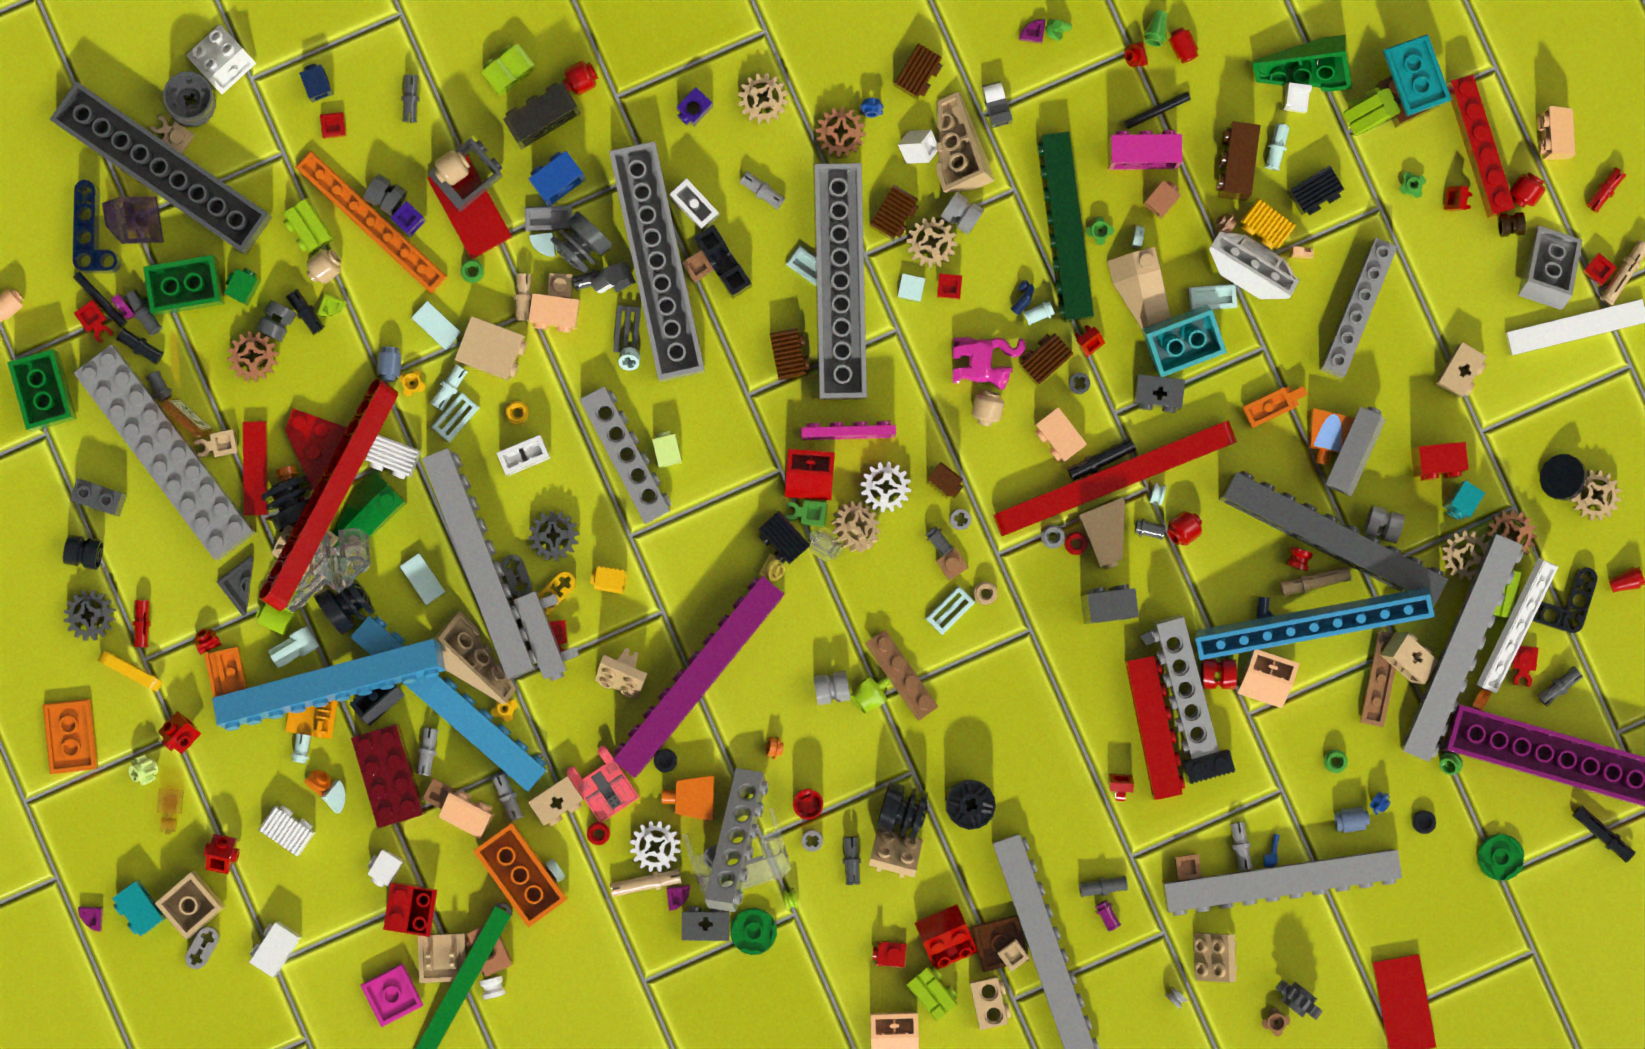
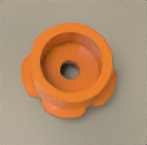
M295 465L276 469L278 475L276 479L281 478V481L295 478L294 474H298Z
M769 737L766 743L765 754L772 757L773 760L776 759L777 755L781 756L784 743L780 742L779 737Z

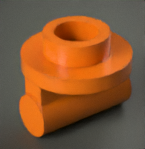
M314 770L304 783L321 797L330 788L332 781L326 772Z

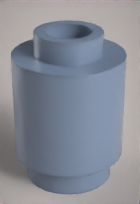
M381 347V352L378 353L377 376L381 377L382 381L395 382V378L400 377L402 355L399 354V348Z
M1363 807L1341 809L1339 812L1334 813L1336 830L1343 831V833L1366 830V825L1370 824L1369 813L1364 811Z

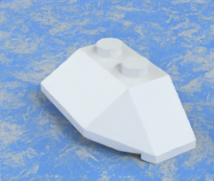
M1219 232L1209 248L1220 275L1259 299H1288L1299 283V279L1297 276H1294L1292 269L1284 258L1245 234Z

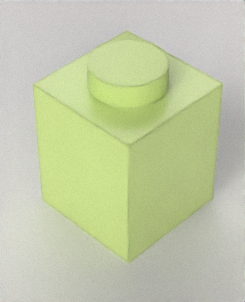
M670 431L656 434L657 438L652 439L659 468L682 463L676 435H671Z

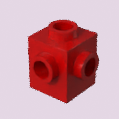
M178 711L158 731L163 737L161 741L163 745L170 751L175 749L181 754L201 735V732L193 722Z
M213 834L211 842H207L204 849V856H206L205 870L229 875L233 862L237 863L240 849L236 848L237 838Z

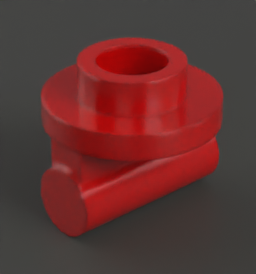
M1143 42L1129 44L1126 47L1124 57L1129 66L1143 67L1149 65Z
M212 629L198 631L193 640L200 655L222 645L219 637Z

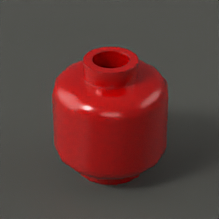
M579 61L565 69V79L562 81L568 92L573 91L576 95H582L595 88L596 80L599 78L590 62L586 64L584 61Z
M1530 172L1519 175L1510 189L1511 194L1514 196L1513 202L1522 208L1526 205L1535 206L1546 191L1543 186L1544 181Z
M1183 511L1169 521L1167 534L1176 545L1187 546L1202 534V520L1195 513Z

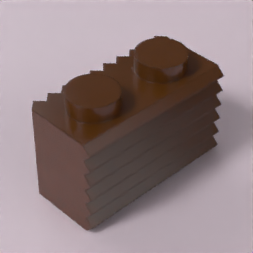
M918 43L894 81L893 86L918 100L920 95L925 97L931 87L928 83L932 75L937 77L943 67L940 64L942 57Z
M893 185L871 221L870 227L894 241L896 236L901 238L907 228L904 225L908 216L913 218L919 208L916 205L918 199L898 186Z
M797 328L770 333L778 380L782 381L806 376L805 370H809L810 367L808 357L802 355L801 347H805L803 333L798 334Z
M1047 333L1037 342L1040 347L1034 352L1029 349L1020 358L1023 362L1019 366L1037 386L1073 355V352L1056 333L1051 337Z
M942 462L927 479V484L934 487V490H938V493L945 496V499H948L950 496L955 498L964 487L960 484L963 479Z

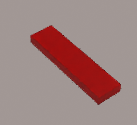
M266 421L243 422L245 516L269 515V510L266 509L268 501L263 502L261 495L268 491Z

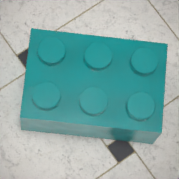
M1208 305L1141 329L1155 371L1160 377L1227 353L1213 310Z

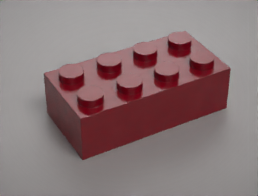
M400 724L352 737L351 740L377 828L426 814Z

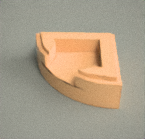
M1294 246L1290 250V258L1314 259V250L1312 248L1304 249L1301 246Z

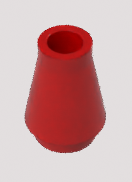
M1631 567L1618 576L1609 579L1612 592L1615 593L1618 591L1641 589V586L1645 585V580L1640 567Z

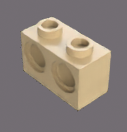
M997 976L970 981L979 1029L983 1030L1008 1024L1007 1018H1010L1011 1014L1009 1005L1003 1004L1002 995L1006 994L1003 980L999 981ZM987 984L993 985L995 988V992L991 997L982 995V988ZM990 1008L999 1009L1000 1015L996 1020L987 1018V1011Z

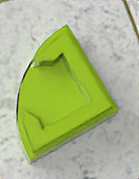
M324 293L316 315L321 317L334 316L345 308L347 302Z

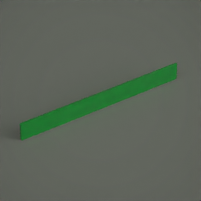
M498 906L494 907L416 1049H437L512 916Z

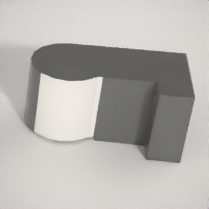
M1001 82L983 85L982 92L991 129L1011 124L1013 119Z
M626 262L608 266L590 278L593 289L598 293H603L612 287L616 293L621 292L636 283Z

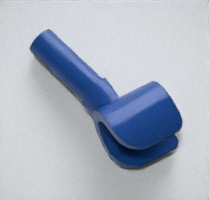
M1274 834L1271 854L1263 855L1264 867H1273L1277 864V846L1280 835Z

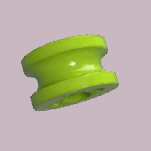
M791 888L790 892L784 890L783 896L787 911H790L792 907L798 909L799 906L794 888Z

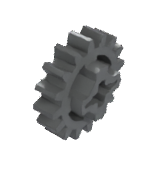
M553 510L550 511V516L548 517L542 513L541 521L533 520L537 524L536 528H529V530L534 532V535L528 538L535 541L531 548L539 549L537 552L538 556L545 553V560H549L553 556L554 560L558 561L559 555L566 559L567 551L575 552L572 545L579 544L578 541L574 540V537L579 536L580 532L573 530L577 523L570 524L569 522L572 517L567 516L564 519L563 512L561 511L558 513V516H555ZM557 521L563 522L568 530H561L558 527ZM548 522V528L544 532L539 533L541 527ZM553 525L556 533L560 534V537L556 538L555 543H553L552 539L548 538V535L552 534ZM569 539L568 544L560 550V544L564 540ZM546 541L550 544L551 551L544 549L540 542Z
M92 590L90 595L87 591H82V597L74 594L75 601L67 602L70 610H64V613L69 614V618L64 619V622L71 624L67 630H75L74 637L76 638L83 634L84 641H88L90 636L96 641L98 640V634L105 637L106 632L104 630L113 629L109 624L110 621H116V618L111 617V613H114L116 609L109 608L112 601H104V593L97 597V591ZM92 600L100 603L103 608L95 607ZM81 604V609L75 614L77 607ZM89 611L94 612V616L91 617V620L85 618V615L89 614ZM105 617L102 625L99 627L98 623ZM77 623L86 625L88 631L81 629Z
M1281 980L1275 987L1284 995L1281 1001L1301 1017H1304L1307 1013L1317 1020L1323 1012L1314 1004L1317 998L1298 983L1294 982L1290 986L1284 980Z

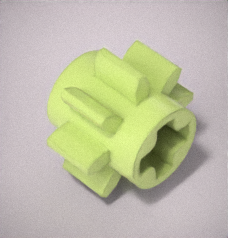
M144 754L131 760L132 765L129 766L128 771L134 782L140 781V784L143 786L156 780L154 775L158 773V765L153 758L147 759Z

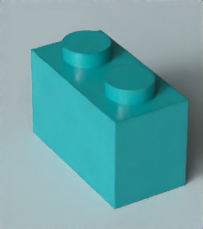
M1466 480L1459 482L1442 507L1447 509L1446 514L1456 520L1471 517L1485 492Z
M140 880L133 882L112 898L115 902L113 904L114 908L121 916L125 915L129 921L127 925L135 935L137 933L139 936L145 935L167 918L156 906L155 900Z

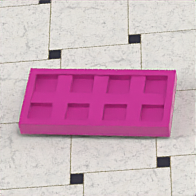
M877 421L876 426H867V422H853V426H844V422H832L830 427H820V423H806V427L801 428L802 440L896 437V425H891V421Z

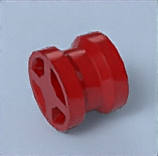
M1291 547V556L1285 565L1308 572V562L1312 559L1313 553Z

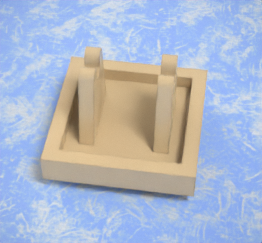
M626 648L617 660L603 655L595 681L605 688H613L620 691L622 695L628 698L634 697L638 699L647 673L635 668L638 652H634L632 656H629L630 649Z
M877 829L869 866L876 867L877 872H881L884 869L899 873L900 878H904V875L915 877L923 840L919 838L913 840L907 835L903 837L896 832L889 833Z
M466 933L433 934L430 937L418 935L419 983L454 981L467 958Z
M1194 933L1195 981L1236 982L1235 947L1237 943L1235 942V934Z

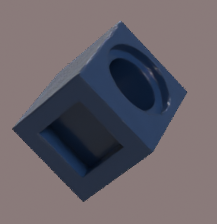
M308 65L304 67V71L299 73L312 103L334 95L322 65Z

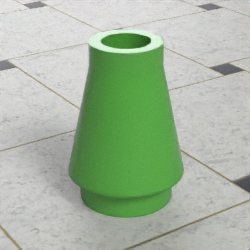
M1154 11L1153 17L1144 33L1146 44L1161 47L1163 42L1166 41L1168 14L1165 11Z

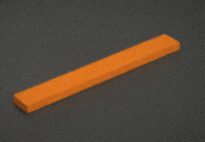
M311 150L295 166L301 174L431 294L447 278L440 269Z

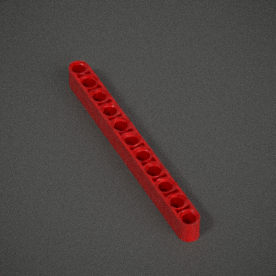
M379 378L375 379L367 389L260 590L259 599L277 611H282L291 600L398 397V391Z
M1228 420L993 515V518L1002 537L1237 442V439Z

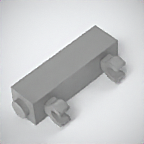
M1368 406V409L1360 407L1326 482L1329 488L1352 497L1386 421L1380 415V410Z
M538 591L514 599V604L543 678L547 679L550 677V680L554 681L564 677L563 672L568 670L565 661L579 656L577 647L561 652L545 612V608L559 603L556 594L540 599Z

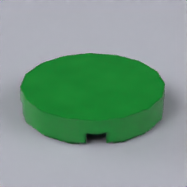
M1493 834L1485 838L1479 845L1477 864L1488 878L1498 881L1509 880L1517 876L1523 868L1524 850L1521 844L1512 836Z
M747 908L739 912L733 919L730 928L731 939L741 952L749 955H760L769 950L774 944L777 936V926L773 917L765 910Z

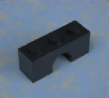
M714 225L694 237L695 242L704 253L732 299L752 287L751 281L731 254Z

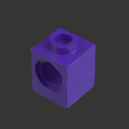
M695 87L676 107L679 112L677 116L686 125L691 123L695 127L711 110L713 103ZM696 103L700 106V110L696 114H690L687 111L688 105Z
M407 201L390 217L409 237L426 222V219Z

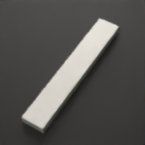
M1643 299L1507 332L1506 337L1511 356L1645 323V306Z
M1541 558L1537 559L1476 685L1495 693L1498 692L1558 566Z

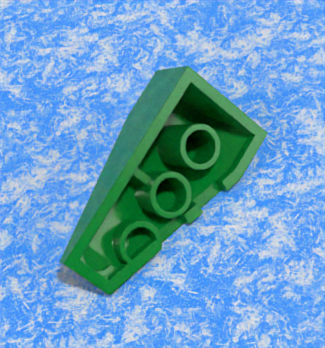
M1346 35L1323 37L1252 61L1255 80L1258 83L1281 86L1288 83L1305 84L1321 88V91L1327 92L1352 89Z
M375 469L357 485L332 532L338 537V540L325 554L339 568L407 504Z

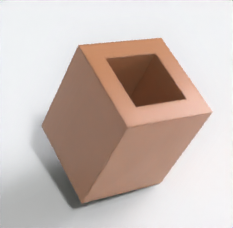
M1163 180L1143 205L1162 219L1181 196L1178 193L1179 188L1172 182L1168 181L1166 183Z

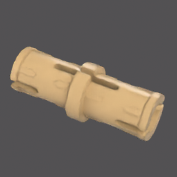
M517 273L516 294H514V299L516 300L515 320L529 321L530 300H532V295H530L531 274Z

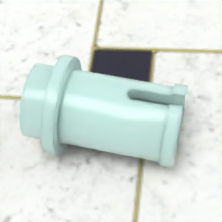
M1043 301L1042 305L1024 311L1029 325L1047 317L1050 319L1051 315L1055 314L1050 301L1046 303Z
M296 733L294 752L291 754L293 762L306 764V760L309 759L307 755L310 735Z

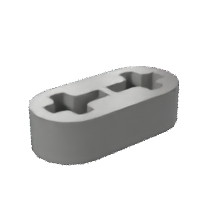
M205 927L197 934L185 957L186 963L190 968L199 969L207 964L220 940V934L216 928ZM212 932L214 942L210 941L206 946H203L206 939L203 934ZM202 949L203 952L200 955L202 962L194 964V958L191 955L197 954Z

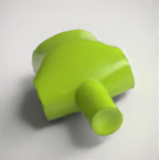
M885 675L876 683L868 676L859 683L857 689L850 697L863 713L867 714L870 710L881 706L887 701L883 689L891 681Z

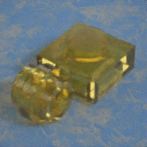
M159 789L157 812L166 813V818L161 819V832H165V834L171 835V832H176L177 818H173L172 813L182 814L184 790Z

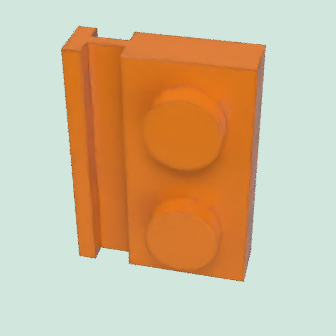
M239 647L204 654L213 698L248 688Z

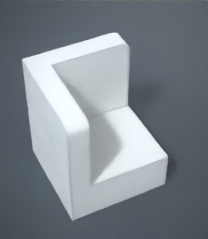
M1288 83L1285 88L1283 110L1306 113L1312 85Z
M932 130L909 131L898 144L906 163H929L938 152L937 142Z

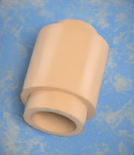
M6 289L0 295V323L4 319L8 320L24 306L22 304L24 298L16 289L13 291Z

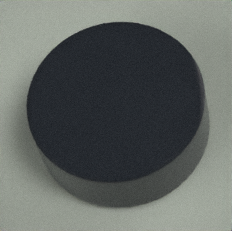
M662 749L654 757V765L661 772H670L677 765V756L672 750Z
M1418 811L1412 817V827L1418 833L1428 834L1435 829L1436 818L1429 811Z

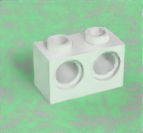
M541 435L497 453L507 476L551 459Z

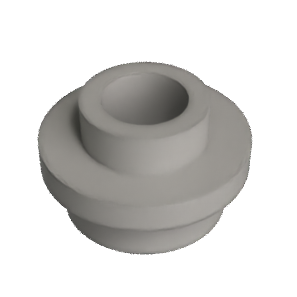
M1056 525L1047 526L1041 534V540L1048 548H1058L1065 539L1064 531ZM1051 532L1056 533V541L1049 540L1048 536Z

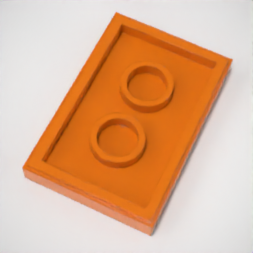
M91 699L43 704L50 774L98 769Z

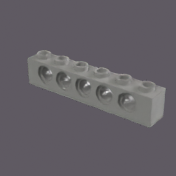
M1378 238L1372 240L1320 367L1321 371L1338 378H1343L1346 375L1398 246Z
M602 387L579 399L645 525L671 512L668 507L672 504L667 494H661L657 487L661 483L656 473L653 472L651 474L647 468L650 462L645 452L639 453L636 447L639 441L634 431L628 432L625 426L628 420L623 410L618 412L614 405L618 401L613 391H607L605 387ZM604 407L612 410L611 417L606 420L599 417V412ZM614 428L622 429L623 435L621 439L612 440L610 438L611 430ZM626 448L632 449L634 452L633 458L629 461L621 459V452ZM636 469H641L645 473L644 479L640 482L632 479V472ZM646 490H653L656 496L652 502L648 503L643 500L642 495Z
M1178 614L1153 621L1154 628L1151 629L1154 642L1159 643L1160 651H1157L1160 664L1165 666L1166 673L1163 674L1165 685L1170 687L1172 696H1169V701L1172 709L1177 711L1178 718H1175V724L1178 732L1182 731L1184 740L1181 741L1182 750L1192 760L1217 753L1219 749L1184 617ZM1171 637H1176V646L1167 648V640ZM1178 659L1183 660V667L1180 670H1173L1172 665L1174 661ZM1182 682H1188L1189 689L1184 693H1180L1178 690L1179 685ZM1190 704L1195 705V711L1191 715H1185V707ZM1194 727L1201 728V733L1197 737L1190 736V732Z
M738 768L735 770L705 895V902L708 908L736 912L737 904L741 905L743 891L741 887L742 883H746L748 878V868L746 866L748 860L751 861L753 856V846L751 845L753 838L756 839L758 835L757 819L763 814L764 805L761 802L763 795H767L769 787L763 772ZM753 794L751 799H743L745 795ZM743 815L749 816L745 821H738ZM735 838H743L740 843H733ZM738 859L736 864L728 865L730 860ZM726 881H733L729 887L722 886Z

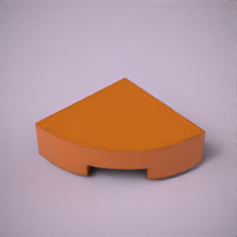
M1482 688L1472 705L1473 708L1483 711L1492 691Z

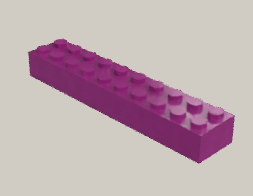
M763 576L760 579L754 578L747 587L750 592L746 597L740 596L732 607L735 608L730 616L725 614L717 625L720 629L715 635L711 632L702 642L705 645L700 653L695 651L688 660L690 663L689 667L685 671L680 669L672 679L676 682L672 688L666 687L658 696L659 704L656 707L651 705L645 712L643 717L646 720L641 726L636 724L628 733V736L631 737L626 744L621 742L614 750L615 758L613 761L634 778L642 772L785 596L783 592Z
M1458 705L1451 717L1443 750L1645 807V757L1463 705Z

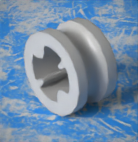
M957 509L950 514L949 522L954 529L964 530L970 525L971 516L966 510ZM958 513H963V517L967 520L965 524L962 523L963 526H957L958 522L954 521L955 515L959 516Z
M812 829L804 833L802 845L806 850L813 852L822 846L823 837L819 831ZM808 835L811 837L816 835L819 838L817 839L819 844L817 846L813 844L808 846L806 843L808 839L806 837Z
M1172 986L1170 993H1165L1164 995L1181 1009V1004L1188 1000Z

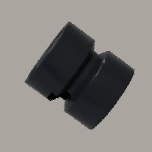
M69 534L64 546L63 563L78 566L81 563L84 568L97 570L102 560L103 540L88 538L85 541L81 536Z

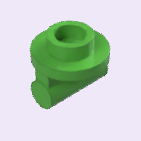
M1051 18L1047 20L1046 33L1051 39L1054 38L1056 41H1059L1063 38V32L1072 29V24L1067 21Z

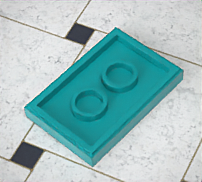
M1428 34L1383 50L1406 117L1452 100Z

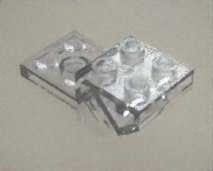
M358 528L338 530L340 546L330 547L329 536L325 534L286 608L294 613L299 607H303L315 592H319L324 584H327L338 593L345 587H349L354 579L361 572H365L371 564L369 536Z

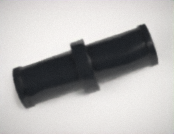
M298 289L286 296V299H288L298 313L297 317L304 321L313 336L325 328V325L322 324L314 313V307L312 305L309 306Z
M123 328L116 338L117 341L134 350V354L142 355L155 365L159 363L164 355L163 351L147 343V339L144 337L139 338L126 330V328Z

